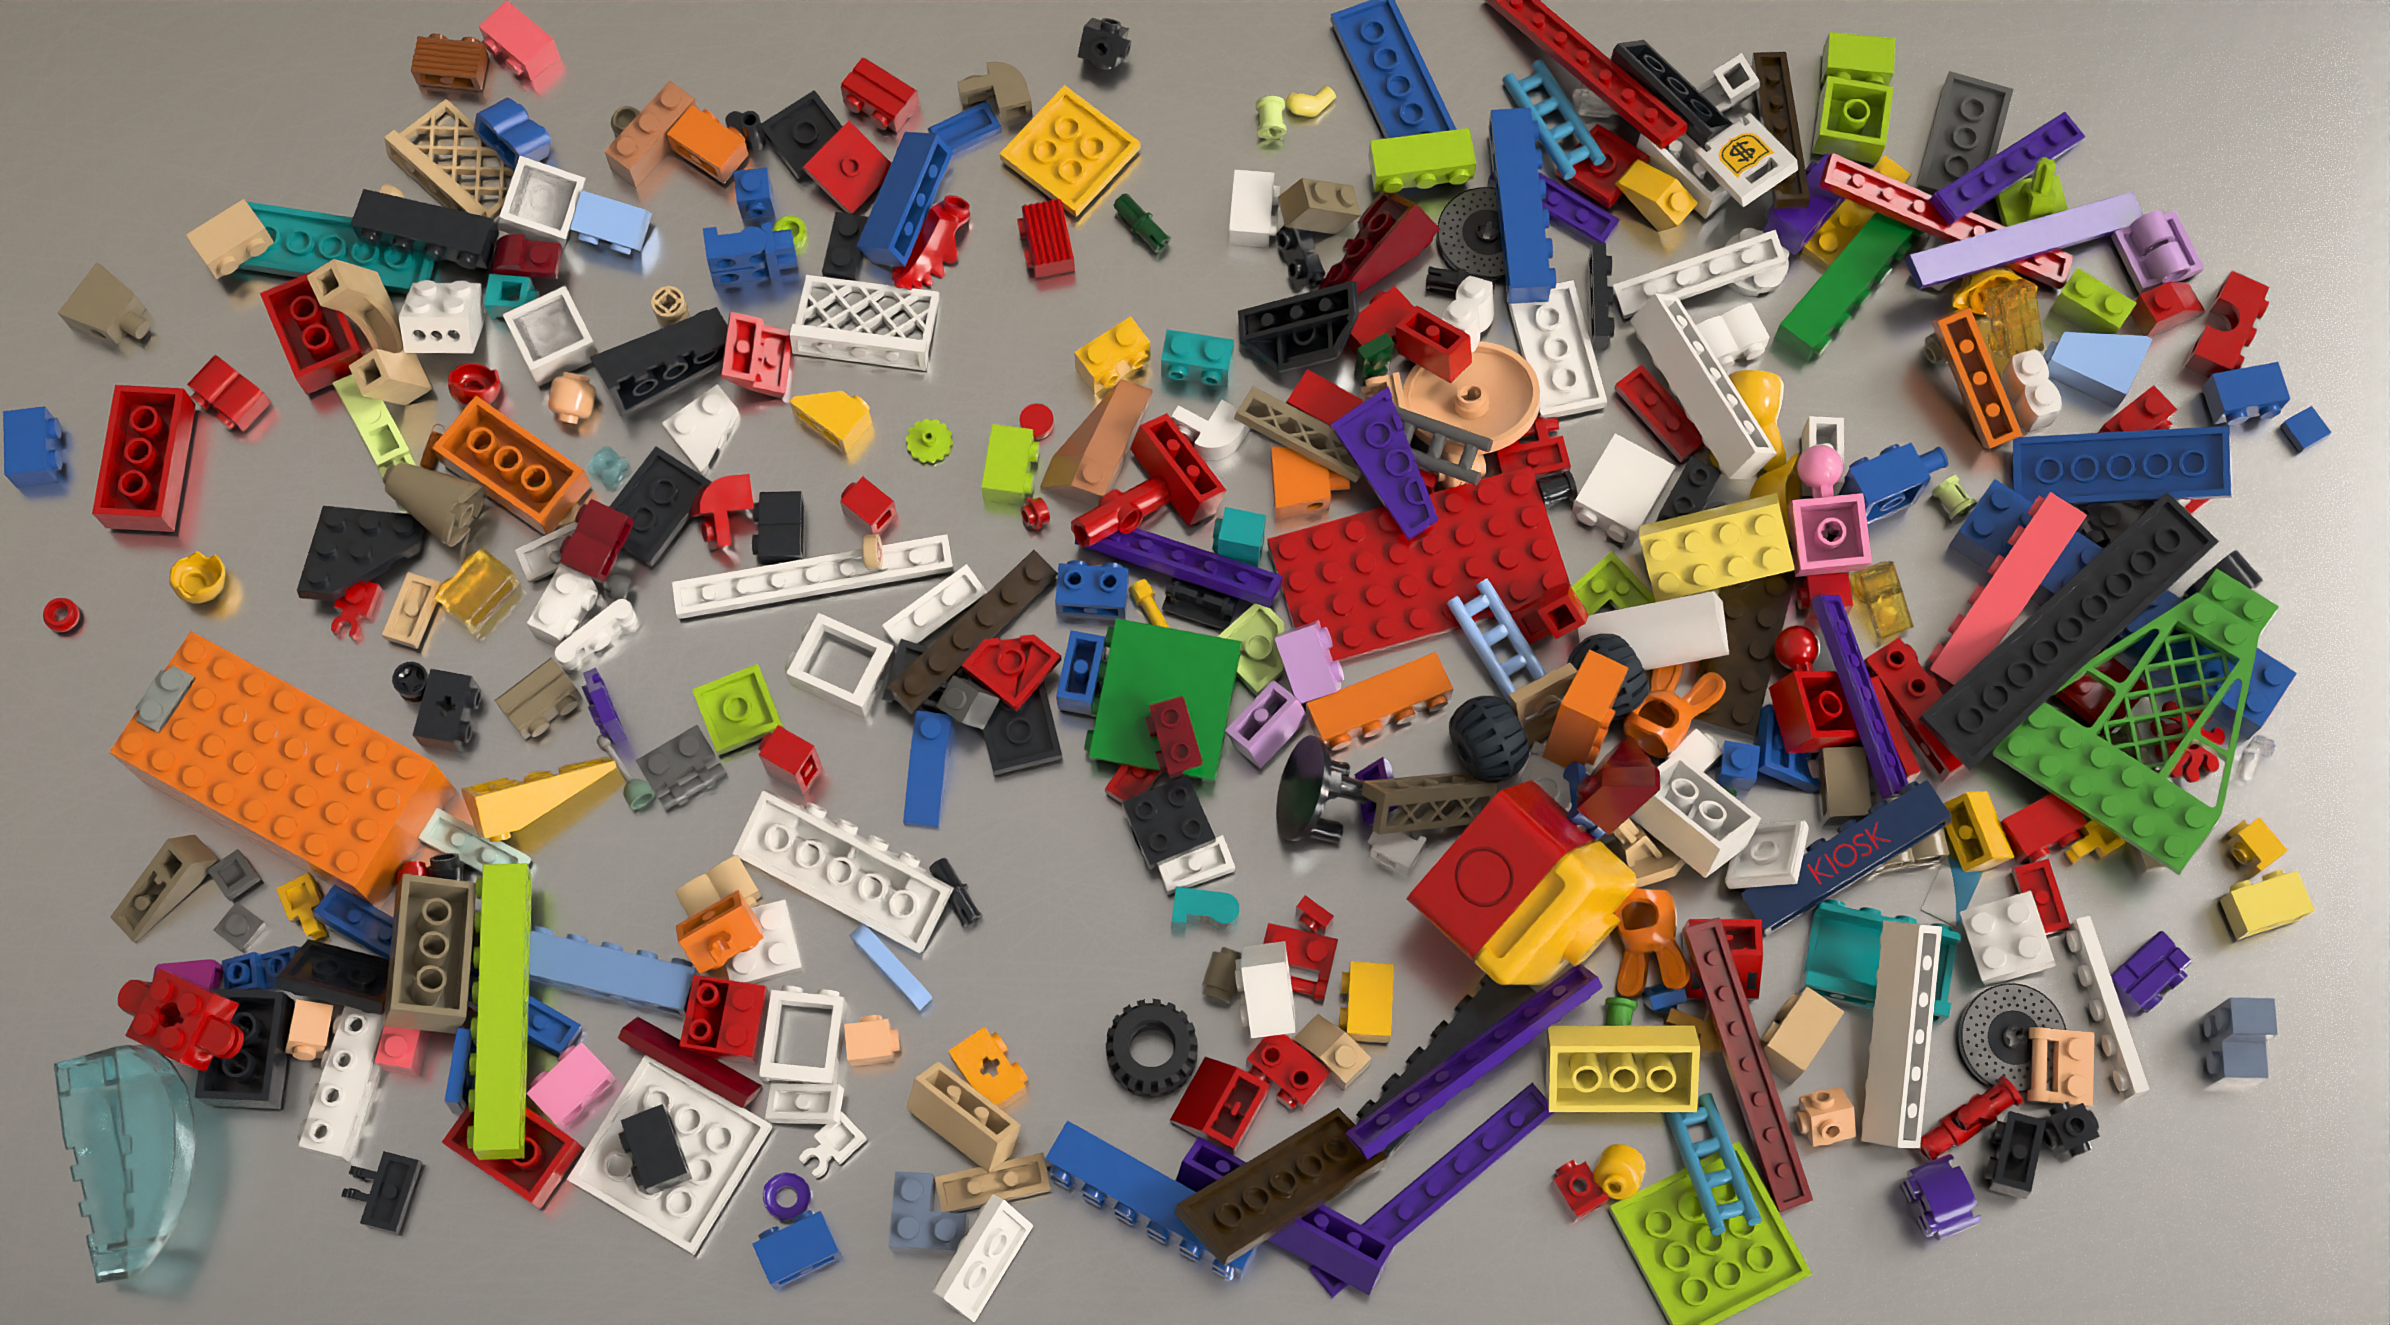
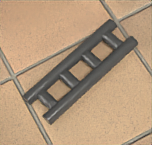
M1366 396L1365 399H1364V401H1363V403H1364L1365 401H1367L1368 399H1370L1371 397ZM1395 406L1403 423V429L1409 445L1415 428L1434 434L1427 453L1412 448L1417 465L1473 485H1478L1481 472L1472 470V466L1478 449L1487 453L1491 450L1492 439ZM1447 439L1465 444L1459 464L1440 458Z

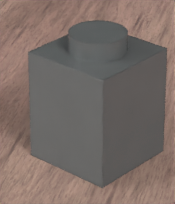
M953 675L936 707L961 723L984 729L1000 698L975 682Z

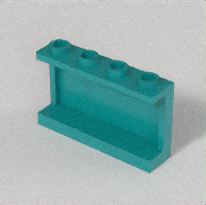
M1826 899L1824 902H1819L1812 912L1798 992L1802 993L1806 987H1809L1823 998L1873 1009L1876 999V974L1879 968L1880 936L1883 929V920L1919 924L1917 919L1905 915H1898L1895 918L1881 915L1882 912L1880 910L1869 907H1862L1860 910L1847 908L1846 904L1839 900ZM1933 923L1931 926L1942 927L1933 1023L1942 1024L1950 1016L1952 1003L1948 1002L1956 947L1961 942L1962 933L1954 932L1953 928L1949 925Z

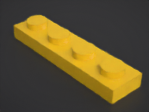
M1886 155L1872 169L1904 184L1909 181L1912 175ZM1845 199L1804 246L1802 253L1827 270L1876 211Z

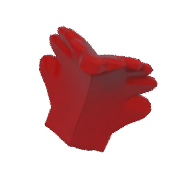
M948 195L945 196L943 201L930 208L926 219L923 220V226L906 266H894L899 269H893L891 272L893 275L891 280L894 281L896 288L912 290L913 286L916 289H922V282L926 286H931L933 282L930 273L942 278L945 275L942 262L954 263L957 260L958 252L955 233L958 227L966 223L970 217V205L966 200L958 196Z

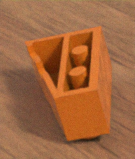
M1589 649L1561 702L1542 755L1543 758L1564 768L1573 761H1577L1584 767L1587 763L1592 766L1594 765L1601 751V745L1608 733V727L1616 711L1612 710V706L1627 674L1628 667Z

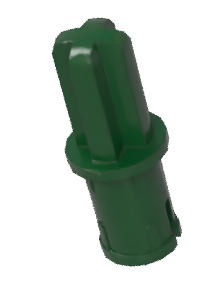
M1127 193L1122 194L1115 200L1114 208L1132 226L1131 231L1134 234L1138 233L1155 253L1160 252L1166 247L1163 243L1168 244L1171 237L1153 221V215L1150 212L1146 213Z

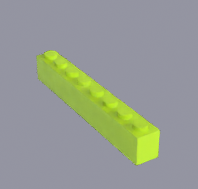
M527 863L483 865L482 877H477L476 896L477 899H482L481 912L475 913V932L480 934V946L474 947L473 960L475 969H479V982H473L472 998L473 1003L478 1004V1017H472L471 1036L473 1040H477L476 1053H471L470 1073L471 1076H476L475 1089L469 1090L468 1097L469 1111L474 1112V1126H468L467 1144L469 1149L473 1148L479 1160L524 1158L532 874Z

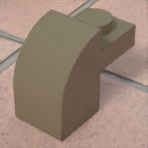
M986 62L987 75H971L962 81H957L962 109L976 106L987 100L988 103L995 101L1001 124L1033 117L1032 102L1027 83L1023 75L1015 67L1007 63Z

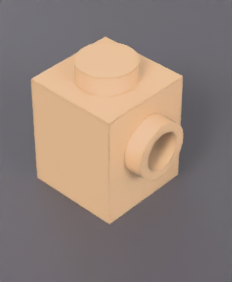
M296 999L285 1053L293 1054V1057L305 1061L314 1060L315 1058L322 1059L334 1005Z
M880 1015L861 1017L858 1023L844 1024L847 1060L851 1067L895 1062L894 1051H900L898 1029H891L888 1019L882 1020Z

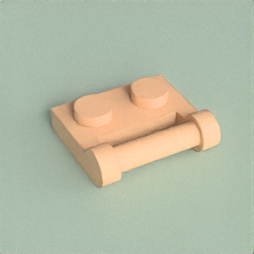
M2030 1027L2029 1039L2032 1040L2031 1090H2027V1101L2049 1104H2062L2069 1101L2070 1105L2073 1106L2084 1103L2085 1107L2093 1106L2094 1033ZM2047 1041H2053L2052 1092L2046 1091Z

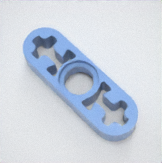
M864 923L849 935L857 947L918 1011L933 999L923 985Z

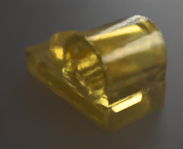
M1882 561L1869 566L1866 570H1858L1851 573L1850 582L1857 599L1861 603L1867 604L1877 638L1884 639L1914 627L1893 561Z

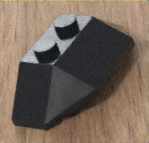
M1349 281L1239 310L1240 344L1280 373L1339 359L1359 316L1357 282Z

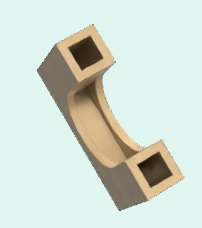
M333 259L307 275L320 306L343 312L349 316L363 331L373 351L349 365L362 396L406 406L432 390L416 353H404L399 317L378 272Z

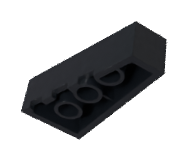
M715 307L593 355L590 359L603 388L621 417L721 364L728 325L718 308Z

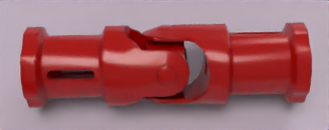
M2001 1076L1997 1079L1998 1083L1982 1095L1976 1093L1970 1098L1967 1105L1963 1104L1940 1118L1937 1126L1921 1136L1920 1148H1917L1927 1162L1937 1159V1157L1953 1146L1960 1147L1974 1135L1978 1134L1983 1127L1992 1125L1997 1121V1116L2012 1105L2019 1106L2022 1104V1098L2015 1086L2006 1077ZM1954 1119L1958 1122L1959 1128L1952 1122Z

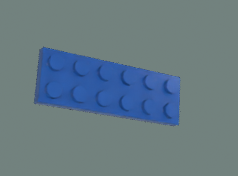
M1369 0L1331 14L1330 21L1386 139L1457 130L1395 0Z
M2230 426L2017 437L2013 439L2014 491L2033 504L2039 495L2046 499L2050 492L2071 505L2158 501L2167 492L2175 500L2232 498Z

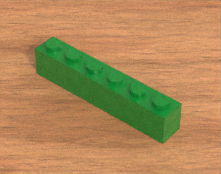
M1876 212L1780 323L1774 338L1806 362L1814 353L1820 355L1832 339L1828 336L1832 331L1836 329L1840 332L1852 317L1849 313L1855 305L1860 308L1867 301L1872 293L1869 288L1873 283L1877 282L1880 285L1892 270L1889 266L1895 258L1901 261L1912 246L1909 241L1914 235L1920 238L1925 232Z

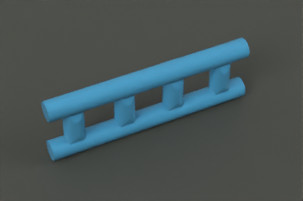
M1542 59L1536 60L1531 67L1535 73L1520 81L1517 80L1513 73L1503 77V83L1519 108H1531L1532 120L1538 121L1539 139L1565 180L1575 176L1576 171L1572 165L1590 157L1593 164L1598 166L1606 160L1601 149ZM1543 84L1550 98L1533 105L1525 92ZM1559 109L1566 122L1549 130L1541 116ZM1574 133L1582 146L1564 154L1557 140Z
M1704 1093L1699 1096L1698 1100L1701 1107L1697 1108V1112H1665L1711 1233L1713 1235L1723 1233L1726 1230L1723 1220L1741 1215L1745 1216L1749 1226L1759 1224L1762 1221L1712 1094ZM1707 1121L1713 1138L1692 1143L1686 1126ZM1719 1152L1726 1169L1704 1174L1698 1157ZM1732 1183L1738 1201L1717 1206L1710 1188Z

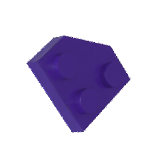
M595 667L583 672L586 685L581 687L590 705L588 706L595 725L598 726L601 735H609L614 745L627 740L625 731L599 671Z

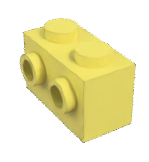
M2283 869L2262 876V882L2251 885L2250 880H2245L2229 887L2230 893L2224 896L2220 902L2237 940L2302 920L2315 911L2298 870L2284 874Z

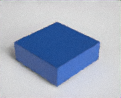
M2313 406L2290 417L2280 425L2300 453L2332 434Z

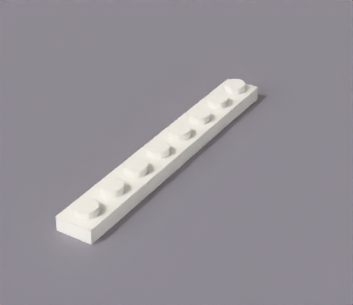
M948 535L883 545V564L881 569L868 570L864 565L862 549L675 581L672 582L676 615L678 619L951 572L954 569Z

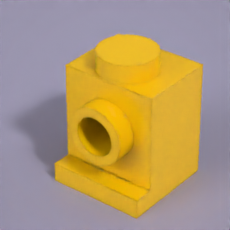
M2260 817L2251 824H2248L2244 819L2227 832L2231 837L2227 843L2231 847L2233 856L2241 864H2246L2250 869L2245 874L2249 879H2252L2288 851Z

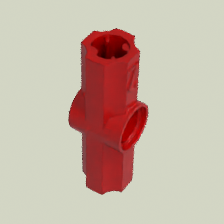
M1158 476L1149 478L1124 493L1119 489H1113L1103 496L1098 507L1072 520L1071 531L1076 541L1082 547L1091 546L1118 530L1122 534L1131 533L1140 525L1144 516L1170 502V493L1166 488L1165 482Z

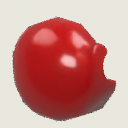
M470 362L459 365L449 372V393L463 407H467L475 396H478L490 405L499 394L501 381L496 369L490 370L484 365Z

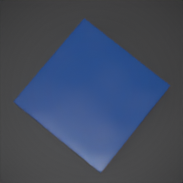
M457 1028L444 1100L454 1114H462L468 1106L469 1090L472 1089L474 1076H471L470 1055L471 1053H476L477 1040L472 1039L470 1029Z

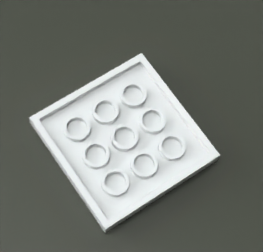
M645 1055L567 1180L695 1255L773 1126L746 1109L740 1108ZM663 1104L669 1111L693 1179L650 1195L644 1189V1186L641 1188L637 1187L630 1169L636 1166L632 1152L625 1153L618 1133L624 1131L620 1120Z

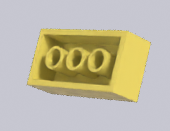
M1777 493L1639 526V539L1656 602L1795 570Z
M1695 1026L1548 1027L1546 1098L1549 1112H1697L1700 1043Z

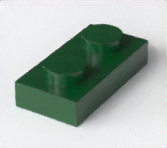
M1387 332L1357 348L1354 377L1361 386L1366 384V379L1385 376L1389 373L1394 342Z

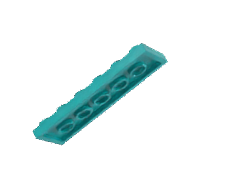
M247 202L266 228L274 244L270 245L263 254L251 257L238 266L240 269L300 277L317 270L333 259H337L378 272L386 291L404 294L409 293L412 283L430 280L434 260L427 258L424 254L412 251L410 254H403L390 246L379 244L374 247L362 243L350 225L352 217Z

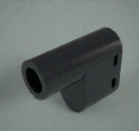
M733 111L726 116L725 123L727 128L730 126L734 127L744 135L747 149L753 152H759L764 149L766 140L759 115L756 112L746 111L741 113Z

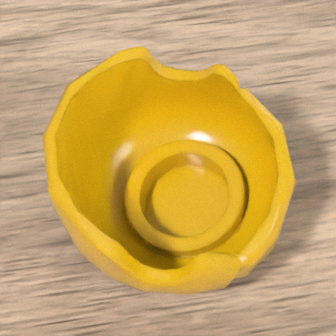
M196 551L189 557L179 559L171 567L169 585L183 601L194 604L209 602L223 589L225 566L218 555L214 554L212 557H208Z

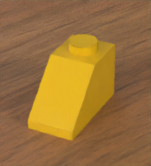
M1639 159L1615 183L1658 232L1677 227L1698 204L1676 178Z
M843 391L794 396L790 400L794 416L845 453L849 451L872 424L868 404L856 395L850 397Z

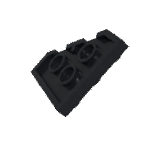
M323 506L298 584L297 593L299 598L332 602L346 595L345 590L361 581L367 583L389 570L388 565L403 556H406L408 559L420 552L426 528L410 514Z

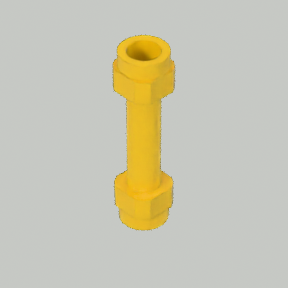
M1143 579L1131 585L1128 590L1136 606H1142L1151 624L1170 628L1153 599L1155 592L1147 580Z

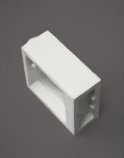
M818 613L814 621H809L804 627L801 635L803 642L797 652L793 651L786 662L785 670L787 671L788 680L791 685L866 717L892 667L896 654L894 646ZM824 631L874 653L853 694L803 672Z
M782 986L781 991L771 990L759 1077L763 1083L837 1084L847 1012V1003L844 997H839V992L821 989L818 990L817 994L803 993L802 988L795 986ZM782 1005L833 1009L825 1068L774 1063Z

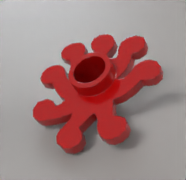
M2173 701L2165 702L2162 706V712L2178 709ZM2202 712L2195 713L2196 718L2193 720L2190 718V716L2186 715L2189 730L2192 728V726L2197 721ZM2180 716L2166 718L2176 723L2165 724L2163 720H2160L2164 737L2184 733ZM2152 721L2150 730L2154 736L2158 737L2155 722ZM2213 728L2210 732L2202 729L2200 732L2203 737L2216 745H2222L2225 741V734L2221 728ZM2182 741L2165 744L2168 758L2172 756ZM2192 744L2169 776L2171 778H2178L2183 775L2187 782L2193 783L2200 779L2198 768L2201 762L2203 769L2207 773H2213L2219 769V761L2217 756L2197 744ZM2156 745L2155 754L2159 759H2163L2160 745ZM2188 760V763L2185 765V767L2183 768V772H2182V766H2183V765L2186 763V761Z

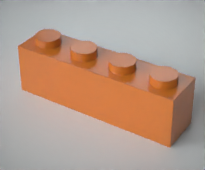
M1970 307L1961 308L1931 321L1982 447L1991 449L2022 436Z
M1434 652L1338 690V692L1306 703L1305 712L1315 736L1320 737L1324 741L1327 749L1331 747L1334 751L1346 747L1351 743V739L1360 735H1364L1365 738L1374 736L1383 731V726L1395 721L1398 725L1409 722L1416 717L1415 713L1425 709L1433 712L1445 707L1448 704V700L1451 699L1453 687L1437 652Z

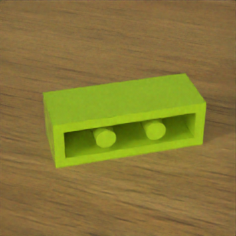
M1470 128L1370 141L1368 157L1375 192L1394 193L1402 188L1409 187L1426 189L1433 187L1435 184L1448 182L1457 185L1474 179L1476 159Z

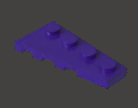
M1388 386L1332 423L1330 428L1409 541L1435 524L1438 518L1424 480L1421 478L1414 453L1408 443L1402 421L1397 413Z

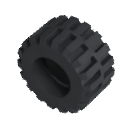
M1145 999L1137 1001V1006L1131 1007L1129 1004L1123 1008V1014L1115 1016L1112 1020L1113 1025L1111 1028H1108L1107 1061L1116 1081L1119 1080L1122 1083V1087L1127 1091L1129 1089L1134 1090L1135 1095L1143 1097V1094L1147 1093L1151 1094V1098L1159 1097V1093L1166 1092V1095L1173 1093L1174 1088L1177 1086L1181 1088L1186 1083L1188 1075L1191 1076L1194 1071L1198 1051L1195 1028L1193 1023H1189L1187 1020V1014L1183 1010L1177 1011L1176 1005L1170 1002L1167 1005L1161 1004V999H1153V1003H1145ZM1147 1030H1157L1165 1033L1172 1040L1174 1046L1171 1058L1164 1064L1156 1067H1147L1136 1062L1131 1056L1130 1044L1138 1034Z

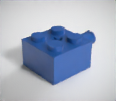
M1912 442L1901 447L1899 444L1891 445L1882 450L1878 457L1871 460L1868 457H1863L1853 462L1849 466V470L1844 477L1845 482L1837 496L1863 493L1868 524L1915 504L1931 479L1929 474L1941 468H1946L1948 466V458L1944 450L1939 446L1929 452L1918 455Z

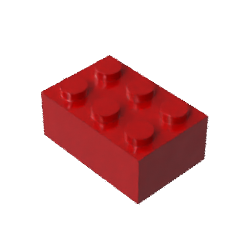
M312 272L260 293L294 377L306 395L351 375L349 365L365 356L349 317L343 312L320 306L307 278V275Z
M469 1104L441 1142L538 1209L542 1208L584 1148L575 1139L526 1107L524 1158L479 1160L473 1148L469 1149L467 1144L468 1126H474V1112L469 1111Z

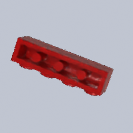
M1898 637L1865 658L1864 663L1869 677H1879L1902 729L1940 780L1944 782L1964 769L1965 766L1918 720L1943 694L1939 690L1940 687L1936 678L1930 672H1925L1919 664L1915 650L1909 644H1904L1901 638Z

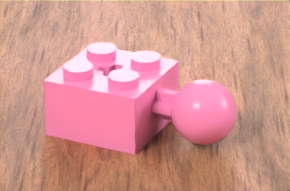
M1812 446L1801 454L1797 464V471L1802 482L1812 488L1813 498L1792 500L1787 508L1795 577L1866 570L1872 563L1863 493L1834 496L1833 485L1838 482L1843 471L1841 457L1829 446ZM1825 529H1829L1831 535H1836L1832 542L1823 538L1822 534Z

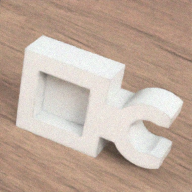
M841 1111L839 1124H826L818 1131L814 1137L820 1145L817 1148H809L803 1151L799 1160L805 1164L812 1157L818 1158L820 1161L819 1166L812 1172L818 1178L826 1172L828 1161L832 1157L840 1165L867 1138Z

